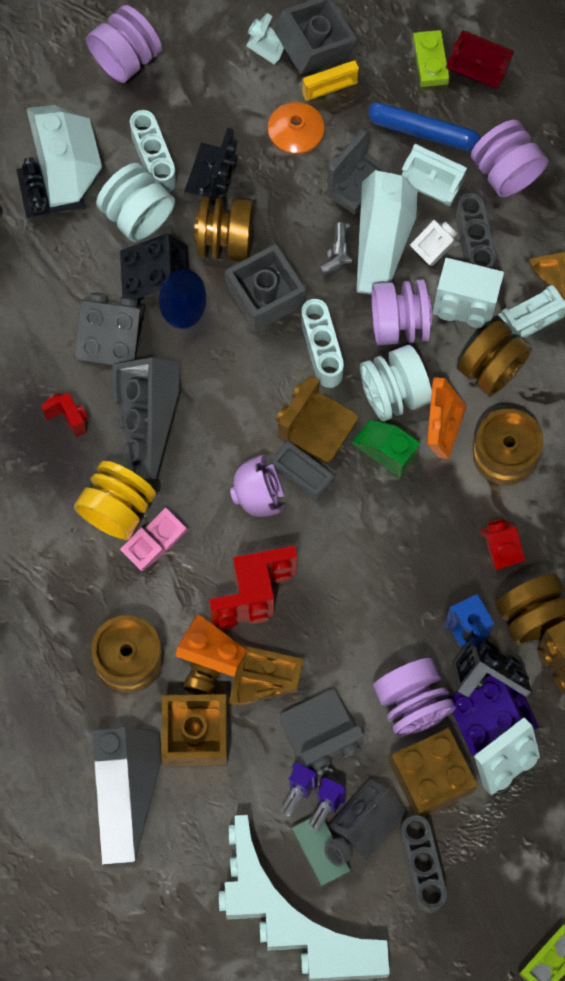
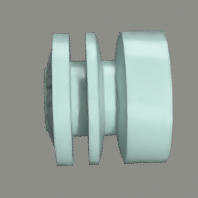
M132 163L121 168L105 183L98 195L96 204L97 208L106 214L109 220L117 222V228L130 241L139 242L152 235L163 225L174 208L175 198L162 185L155 183L154 177L147 173L142 165Z
M406 345L389 352V365L381 356L375 357L373 363L370 360L360 363V373L365 395L381 421L392 419V413L395 416L402 415V400L410 410H415L431 403L432 389L429 378L419 355L411 345Z

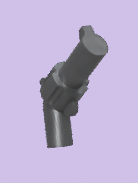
M338 222L335 224V243L332 244V249L327 252L328 257L332 259L319 265L324 276L338 269L344 263H352V259L349 257V244L346 243V232L351 227L350 223Z

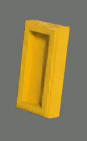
M354 60L303 78L302 94L305 101L357 84L359 67Z

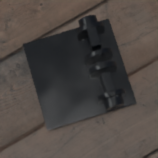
M34 157L25 158L22 168L16 169L26 219L84 209L82 198L79 202L50 207L39 162L35 161Z

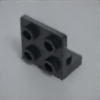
M227 128L221 148L201 142L184 190V197L201 201L202 196H209L211 204L216 205L217 197L226 196L229 187L227 176L229 171L234 172L238 155L235 154L238 141L234 140L233 129Z
M167 233L120 251L122 297L135 298L140 301L165 292L181 302L191 299L188 246Z
M472 637L451 665L458 692L468 698L474 689L479 690L487 677L486 673L526 697L531 695L532 690L524 669L525 665L512 655L506 657L498 652L499 649L486 639L480 641Z

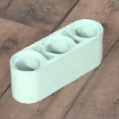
M138 110L130 118L132 141L146 172L154 177L155 183H159L170 193L176 186L174 163L154 115L147 110ZM140 127H148L146 130H139ZM152 150L158 151L156 154H149L148 152ZM161 174L168 175L166 178H158L157 176Z
M310 299L302 307L301 327L316 378L320 380V385L323 387L333 388L342 380L343 358L326 303L319 299ZM311 314H318L319 316H321V318L318 320H312L308 316ZM325 340L329 344L321 347L315 344V342ZM331 366L334 367L337 371L334 373H326L325 371H323V368Z

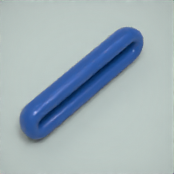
M374 102L369 106L368 115L370 120L375 125L463 151H471L481 139L478 132L462 126L383 103Z

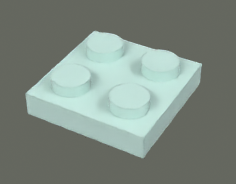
M522 718L474 756L483 788L491 796L498 790L507 788L513 778L522 771L531 769L540 758L533 726L525 718Z

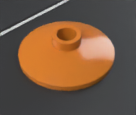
M300 102L287 103L277 108L270 116L268 135L272 143L280 150L291 154H302L311 151L321 142L324 135V121L320 113L308 104ZM297 121L301 124L293 125L292 122Z

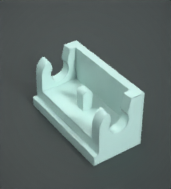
M415 144L402 168V175L418 192L451 206L464 183L467 168Z
M553 285L546 287L547 289L543 290L542 293L509 310L507 308L501 310L497 318L512 330L511 340L518 337L523 339L564 317L565 301Z

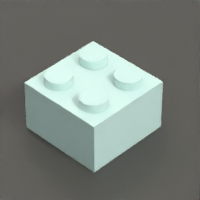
M445 258L432 314L438 315L441 319L447 321L458 320L466 322L474 328H487L491 324L504 272Z

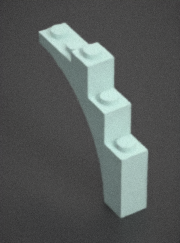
M248 815L235 816V825H229V844L236 845L237 857L230 858L231 878L238 877V881L225 882V891H219V911H226L227 920L266 917V922H260V941L267 942V951L307 948V953L301 954L302 974H308L309 981L388 978L390 973L387 940L359 939L335 933L312 922L294 909L273 887L259 863L251 840Z

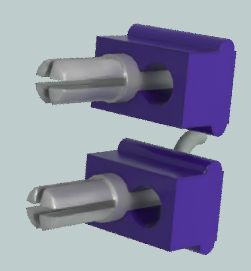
M295 763L289 778L290 795L281 808V812L283 814L286 813V816H290L302 797L307 799L312 789L317 788L316 774L323 775L327 773L328 778L321 779L322 786L317 793L319 808L309 823L311 829L314 828L315 831H318L330 811L336 813L340 804L345 803V789L332 776V769L326 767L315 772L314 769H309L299 763Z

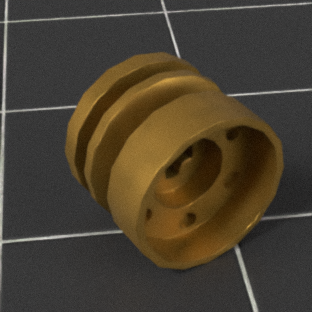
M202 196L200 207L196 213L194 231L198 258H206L208 245L212 246V259L218 258L221 246L227 247L228 260L243 261L249 258L253 214L252 200L233 199L230 211L228 212L224 211L221 197H217L215 210H211L210 197Z

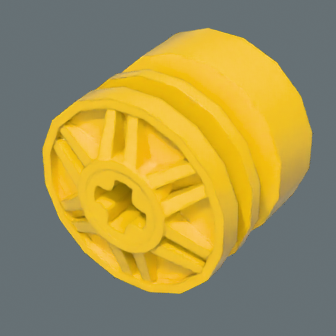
M102 461L96 468L97 473L93 474L90 478L91 484L96 489L85 488L75 502L74 509L84 520L102 532L118 539L128 540L140 523L138 516L134 512L145 513L148 509L147 503L153 501L156 492L149 483L133 471L111 461Z

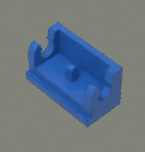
M476 594L451 606L444 626L446 629L451 630L457 643L464 648L467 645L466 640L462 636L464 631L473 633L474 637L480 641L488 640L494 622L479 595Z

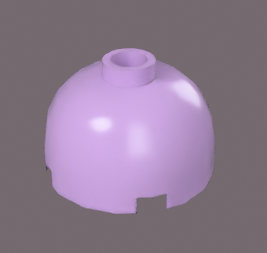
M264 454L243 462L235 473L234 487L230 488L233 502L236 505L240 504L243 510L251 516L257 517L273 516L285 510V504L280 505L278 496L284 497L280 478L273 464L267 466L264 460L269 457Z

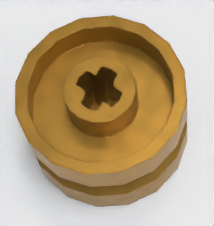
M501 320L493 322L475 339L457 366V370L469 380L479 377L477 387L489 397L497 394L511 381L525 364L533 349L520 337L511 340L512 330Z
M515 408L500 409L490 413L481 422L472 448L473 462L478 472L488 481L499 485H514L526 480L534 471L544 445L543 432L538 422L528 413Z
M547 574L530 580L512 589L496 602L495 607L501 619L513 621L508 628V632L515 645H522L540 639L544 636L547 629L565 620V598H559L564 588L556 574Z
M120 615L107 620L97 629L92 640L91 656L99 679L108 688L120 693H136L148 688L157 679L162 668L163 653L161 642L156 630L146 620L134 615ZM127 652H132L130 656H126Z

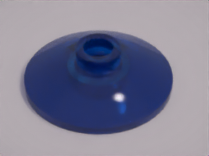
M176 270L162 284L159 305L161 313L169 325L178 329L190 328L201 319L206 307L205 286L201 278L191 270Z

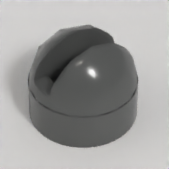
M341 837L333 839L324 847L327 859L337 867L344 865L353 855V845L351 843L348 844L346 842L347 839Z

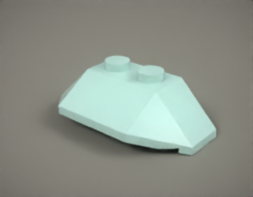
M57 105L27 108L50 207L79 202L102 169L90 118Z

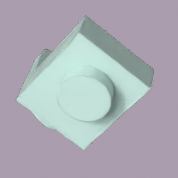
M267 13L261 20L256 19L250 26L248 34L251 36L246 46L272 64H275L280 59L284 47L273 29L268 26L272 16Z

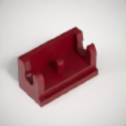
M462 30L453 45V53L447 62L446 68L498 89L507 75L514 51Z

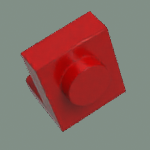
M68 392L63 395H53L41 405L46 420H50L63 413L76 438L87 433L85 422L88 421V417L82 405L76 406Z
M498 519L487 524L488 527L480 529L481 536L486 539L492 566L495 570L525 561L515 525L505 521V519Z

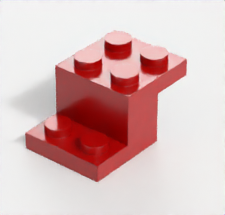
M295 545L233 557V575L237 594L209 599L212 624L219 627L220 630H229L237 627L238 623L250 621L251 624H260L268 621V617H273L274 596L270 581L282 583L291 580V576H296L297 553Z

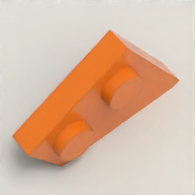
M434 377L427 445L438 458L450 459L467 405L445 378Z
M197 614L178 644L175 656L235 677L245 659L247 650L204 617Z

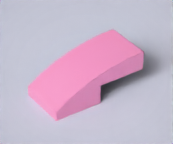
M165 507L145 529L141 527L120 550L143 571L167 552L189 529Z

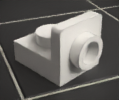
M433 220L410 246L430 266H433L452 246L457 247L460 242L455 238L458 233L446 221L440 224Z

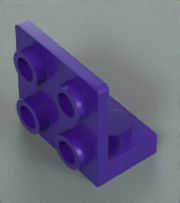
M491 675L486 678L479 690L474 689L469 698L460 692L448 698L453 700L456 706L453 715L472 755L479 753L522 718H525L533 726L534 731L540 729L525 696Z

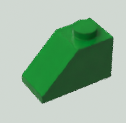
M369 420L352 441V445L399 478L402 477L417 458L421 444L397 426Z

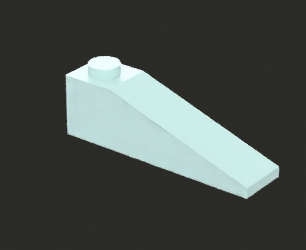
M375 170L362 182L357 273L358 293L371 295L372 284L389 283L392 281L416 220L417 189L403 175Z

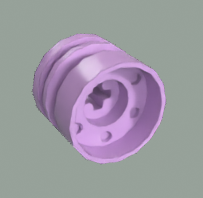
M122 5L116 11V14L110 15L108 24L101 23L86 37L88 48L97 63L113 79L122 83L128 81L140 70V64H148L152 58H155L162 51L160 39L151 24L142 14L129 5Z
M509 120L496 126L485 134L471 151L470 157L476 165H479L478 168L483 174H488V182L500 197H508L525 189L543 173L549 161L536 143H530L531 136L527 131H524L525 128L519 120Z
M404 281L401 295H397L393 282L372 284V317L377 346L398 344L400 330H404L408 343L414 342L415 329H417L420 342L429 341L430 327L432 325V306L425 281H415L414 294H412L410 282Z
M432 658L420 659L401 666L373 684L374 692L381 706L397 705L387 714L389 722H397L392 727L395 736H405L431 728L450 715L456 708L453 700H444L449 694L447 688L431 689L441 680V675Z

